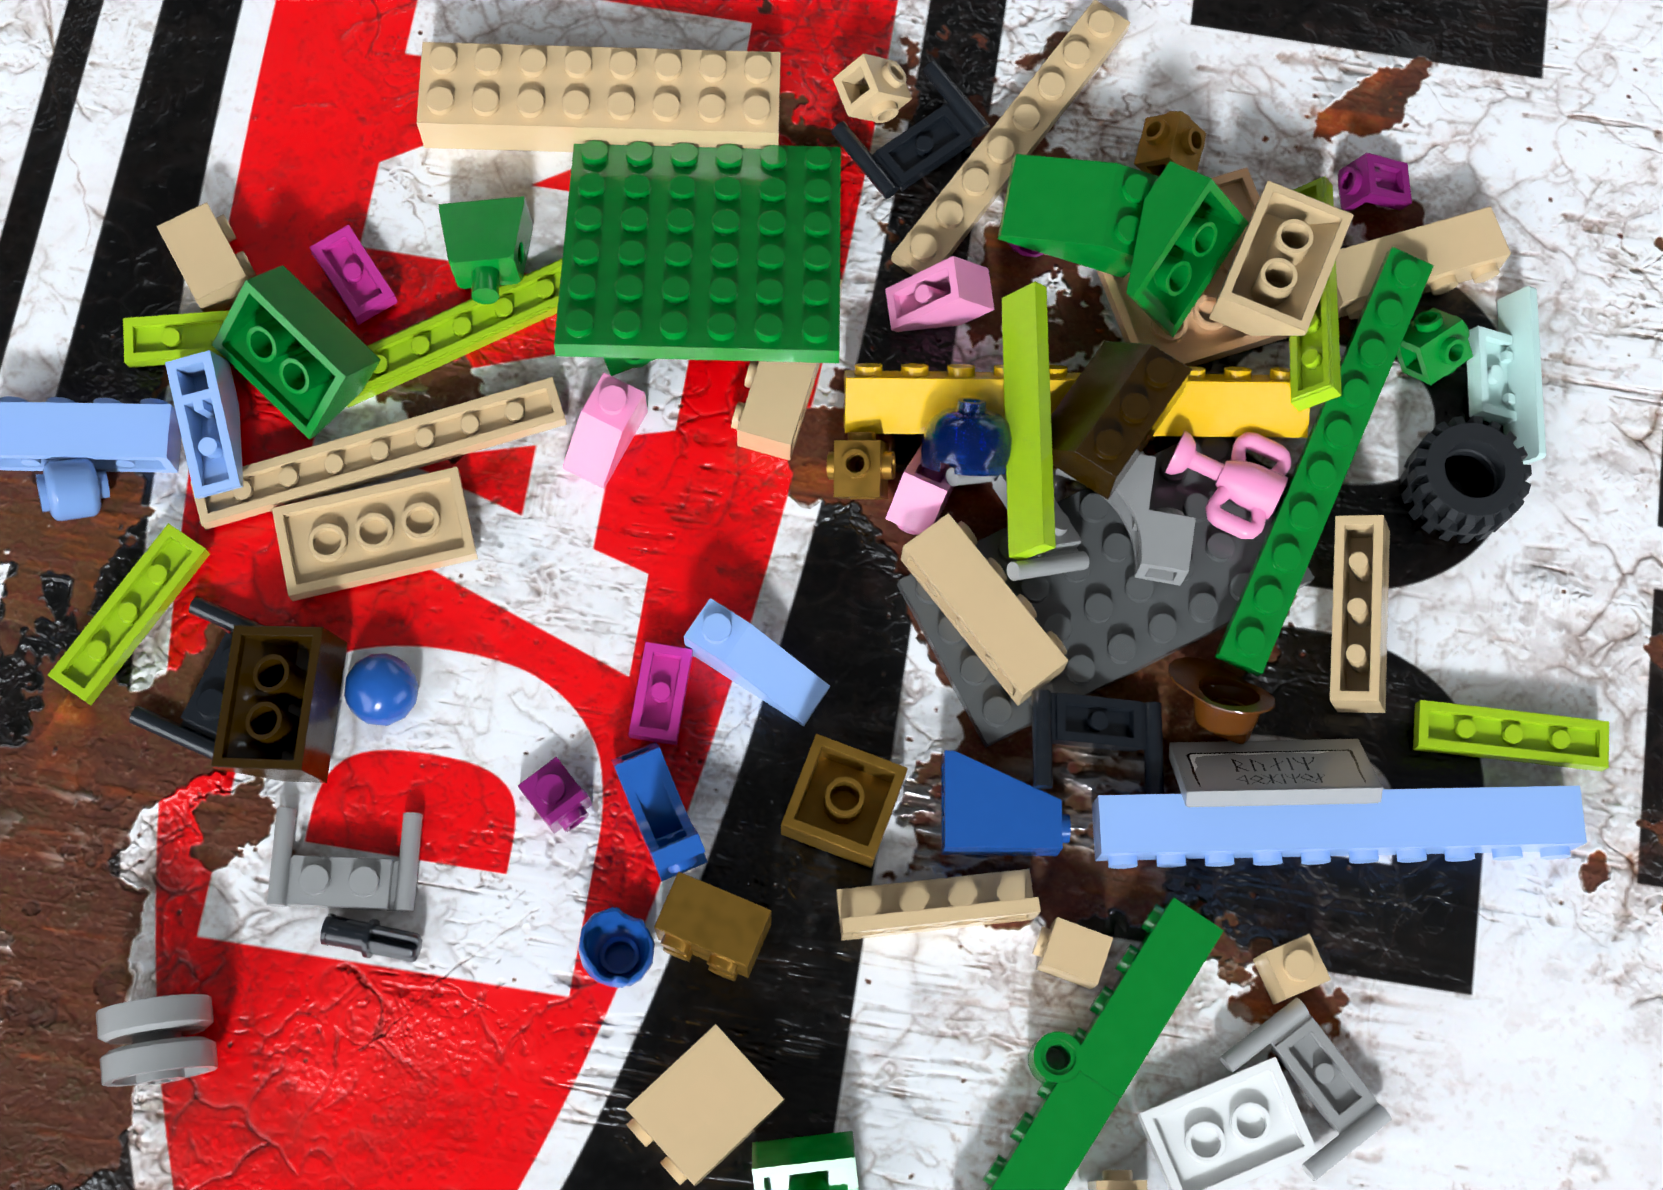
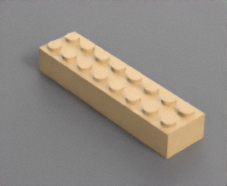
M422 42L416 123L424 148L573 152L574 144H585L588 141L598 140L606 145H630L633 142L641 141L648 143L650 146H675L679 143H690L695 147L718 148L724 144H734L740 148L763 149L769 145H779L781 52Z

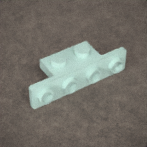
M1526 286L1497 301L1498 331L1481 326L1469 330L1470 336L1468 340L1473 357L1467 361L1469 417H1483L1484 421L1491 422L1493 420L1503 425L1504 435L1511 431L1517 437L1513 444L1517 449L1524 446L1528 454L1522 461L1523 464H1530L1545 458L1546 442L1537 289Z

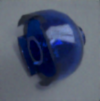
M973 398L958 399L957 407L942 410L931 418L925 428L921 445L920 463L923 467L940 472L941 463H945L950 467H955L954 474L1003 475L1006 473V465L1010 457L1012 444L1009 423L999 413L987 410L986 401Z

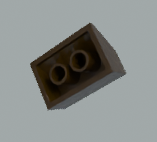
M1104 341L1051 415L1053 466L1108 500L1182 395L1192 369L1152 344Z
M234 625L211 767L218 770L278 781L327 783L347 642L324 627Z

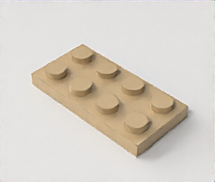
M458 467L272 508L288 596L292 601L478 559Z

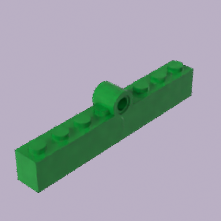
M1174 897L1164 907L1157 903L1153 906L1140 927L1147 932L1146 936L1138 948L1130 944L1115 967L1117 971L1122 973L1112 989L1104 985L1091 1004L1089 1010L1095 1014V1017L1085 1031L1078 1027L1072 1036L1060 1031L1051 1032L1041 1037L1032 1045L1028 1054V1066L1032 1075L1042 1083L1036 1094L1043 1098L1033 1116L1025 1111L1015 1125L1009 1137L1015 1140L1016 1143L1007 1158L1005 1159L998 1154L982 1179L989 1184L987 1190H1064L1219 940L1224 931L1223 929ZM1049 1048H1056L1063 1053L1065 1064L1062 1070H1055L1048 1065L1046 1052Z

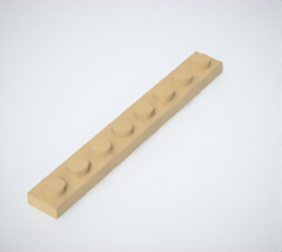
M1097 0L1091 3L894 250L891 258L893 263L913 276L950 258L1008 184L1013 157L1016 154H1032L1128 32L1131 22Z
M553 377L243 466V487L200 499L195 498L194 495L201 525L205 530L270 512L274 507L325 496L567 425Z

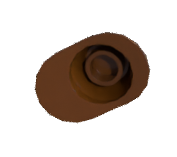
M1183 657L1175 659L1169 664L1168 674L1172 681L1193 696L1196 723L1201 728L1237 744H1244L1250 739L1260 714L1268 712L1275 707V698L1268 691L1248 683L1214 662L1200 658Z

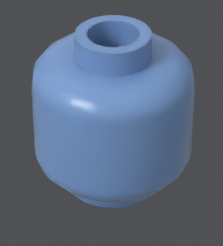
M91 459L52 460L45 464L43 474L36 475L42 512L50 511L51 516L57 521L94 517L101 510V499L110 498L106 470L96 471Z

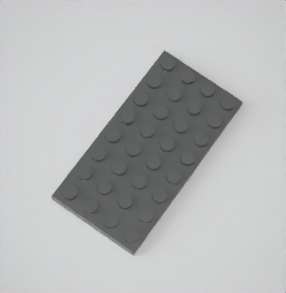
M1193 437L1196 442L1197 452L1223 464L1227 460H1231L1234 444L1231 437ZM1177 443L1152 455L1156 457L1149 510L1156 511L1158 508L1165 507L1174 508L1182 511L1184 516L1196 518L1189 572L1181 586L1134 578L1135 560L1133 546L1122 519L1102 496L1088 487L1057 502L1082 539L1077 549L1087 553L1089 557L1087 569L1012 581L1007 575V565L1012 561L1019 560L1009 557L1008 527L977 541L978 543L975 546L986 560L991 557L1001 566L1007 576V581H1005L1007 586L1016 596L1022 594L1028 599L1037 613L1035 618L1037 623L1046 633L1048 631L1055 633L1067 650L1065 657L1068 659V663L1063 672L1040 690H1049L1052 693L1089 696L1227 626L1276 514L1275 510L1270 518L1266 519L1262 533L1253 539H1240L1214 527L1207 520L1205 507L1210 497L1218 489L1215 485L1216 481L1189 468L1183 473L1175 475L1165 473L1178 445ZM1227 500L1221 506V509L1251 522V512L1238 507L1232 501ZM1035 555V556L1030 557V558H1027V559L1039 558V557H1038L1037 555ZM1308 567L1298 589L1310 584L1314 580V576ZM910 574L898 580L897 586L984 747L987 748L1032 725V696L1018 706L916 578Z

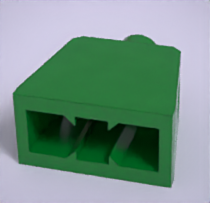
M525 197L439 204V215L447 257L457 286L462 289L471 288V297L477 303H495L499 299V286L518 284L523 280L533 231V222Z

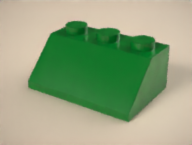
M283 265L249 278L244 282L212 343V346L308 439L315 437L363 391L381 361L375 353Z

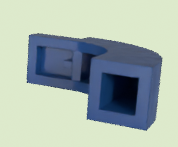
M654 742L612 759L611 761L661 881L676 876L678 872L684 873L708 863L700 836L685 810L659 745Z

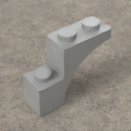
M1142 451L1108 500L1104 499L1118 513L1129 533L1134 551V578L1181 586L1189 572L1196 518L1184 516L1182 511L1174 508L1165 507L1158 508L1156 511L1149 510L1156 457L1145 455ZM1056 468L1055 475L1067 477L1069 479L1077 481L1076 479L1072 478L1060 469Z

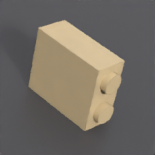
M715 1024L625 1108L633 1117L626 1125L645 1147L654 1140L667 1156L660 1163L679 1185L688 1179L696 1186L784 1103V1098Z

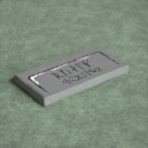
M1359 739L1247 741L1244 744H1237L1232 741L1170 742L1169 760L1185 806L1369 804L1381 802L1383 787Z

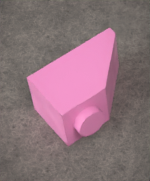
M956 256L945 259L885 289L891 330L895 332L960 326L995 310L988 268Z
M603 372L580 413L563 469L604 489L648 413L645 392Z
M926 438L902 475L886 520L895 523L902 531L912 535H919L937 522L954 486H950L947 483L946 472L951 467L964 466L968 456Z

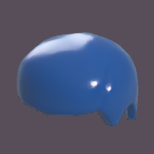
M387 653L371 654L357 661L347 674L344 692L345 701L351 712L365 723L389 726L406 718L415 706L418 697V682L410 667L400 658Z
M611 907L594 913L581 929L578 951L582 966L591 978L609 987L623 988L641 981L651 968L655 942L642 919L625 914L620 908Z

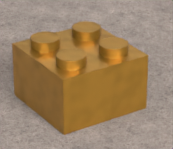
M816 734L781 823V835L872 868L908 768Z
M678 872L654 929L658 940L661 941L660 944L664 946V952L690 962L692 955L707 960L709 971L735 981L738 974L749 978L771 926V910L682 872Z

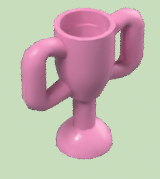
M1184 431L1165 473L1175 475L1183 473L1189 468L1215 480V485L1218 489L1210 497L1205 507L1207 520L1214 527L1240 539H1253L1262 533L1266 519L1268 520L1272 515L1288 480V477L1285 475L1292 464L1291 453L1280 443L1258 433L1246 432L1236 438L1232 448L1231 460H1227L1223 464L1197 452L1196 442L1192 435ZM1246 450L1259 454L1277 464L1272 469H1268L1262 465L1247 462ZM1227 500L1232 501L1238 507L1251 512V522L1221 509V506Z

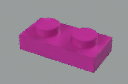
M349 225L309 247L314 258L358 325L398 303L389 285Z
M645 642L629 728V738L677 745L693 657L692 649Z

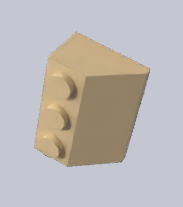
M1268 180L1255 206L1209 319L1251 336H1305L1354 214Z

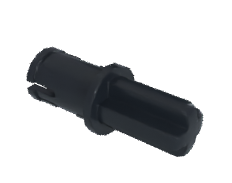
M329 913L321 929L320 941L322 945L359 951L364 958H371L375 954L414 962L418 959L422 949V939L418 933L381 926L378 919H371L369 922Z

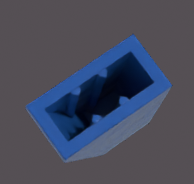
M944 750L941 759V855L1057 856L1063 849V843L1070 842V815L1062 814L1061 799L1033 788V786L961 753Z

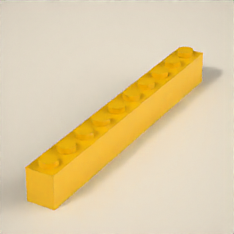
M877 363L855 364V370H845V433L1005 435L1003 364L994 365L993 372H975V366L969 364H950L947 366V371H929V365L917 363L902 364L901 371H882L883 365ZM1049 365L1051 415L1081 373H1067L1068 367ZM1188 366L1192 371L1182 395L1153 435L1182 436L1184 431H1187L1192 437H1239L1246 432L1258 433L1264 437L1308 438L1310 408L1298 411L1291 403L1290 368L1274 367L1270 368V375H1252V369L1246 367H1225L1224 374H1206V368Z

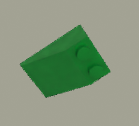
M1016 154L1012 161L997 239L1124 278L1131 271L1144 199L1159 176L1119 163Z
M1170 161L1144 199L1126 294L1167 335L1174 337L1249 224L1211 178Z
M853 1131L752 1142L754 1189L860 1190Z

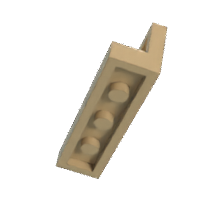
M1030 869L836 890L841 941L1034 920L1041 912L1039 897H1033Z

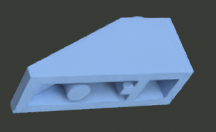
M210 350L165 362L195 498L200 499L243 487L240 409L230 362Z
M711 598L684 635L685 648L692 649L694 657L802 726H805L830 688V685L755 626Z

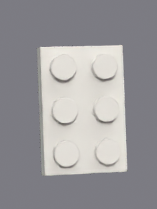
M1276 1057L1137 1114L1169 1190H1229L1318 1152Z

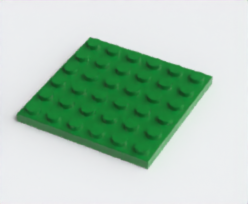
M598 140L588 141L585 144H574L554 338L555 356L839 363L841 147L769 145L763 149L740 148L734 144H724L715 148L695 147L690 143H679L675 146H650L648 143L641 141L633 142L630 145H606Z

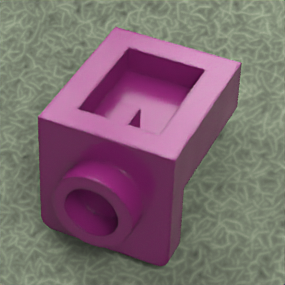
M1365 153L1338 172V188L1342 210L1350 212L1365 202L1399 211L1412 204L1408 163Z
M557 757L553 758L518 785L519 790L553 834L561 828L565 832L574 829L589 815L586 809L592 806L590 797L584 789H581Z

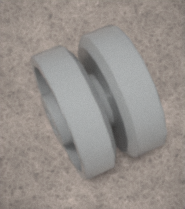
M206 994L168 995L123 1002L98 1010L96 1012L98 1039L109 1044H130L109 1050L100 1058L102 1085L107 1087L157 1085L215 1071L218 1068L216 1042L206 1037H184L202 1032L214 1022L212 997Z

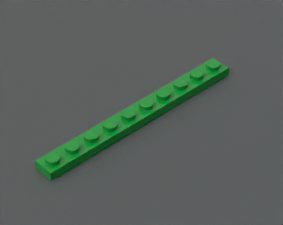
M1391 247L1386 253L1340 361L1342 396L1322 403L1216 652V658L1258 677L1263 674L1434 265L1395 247Z

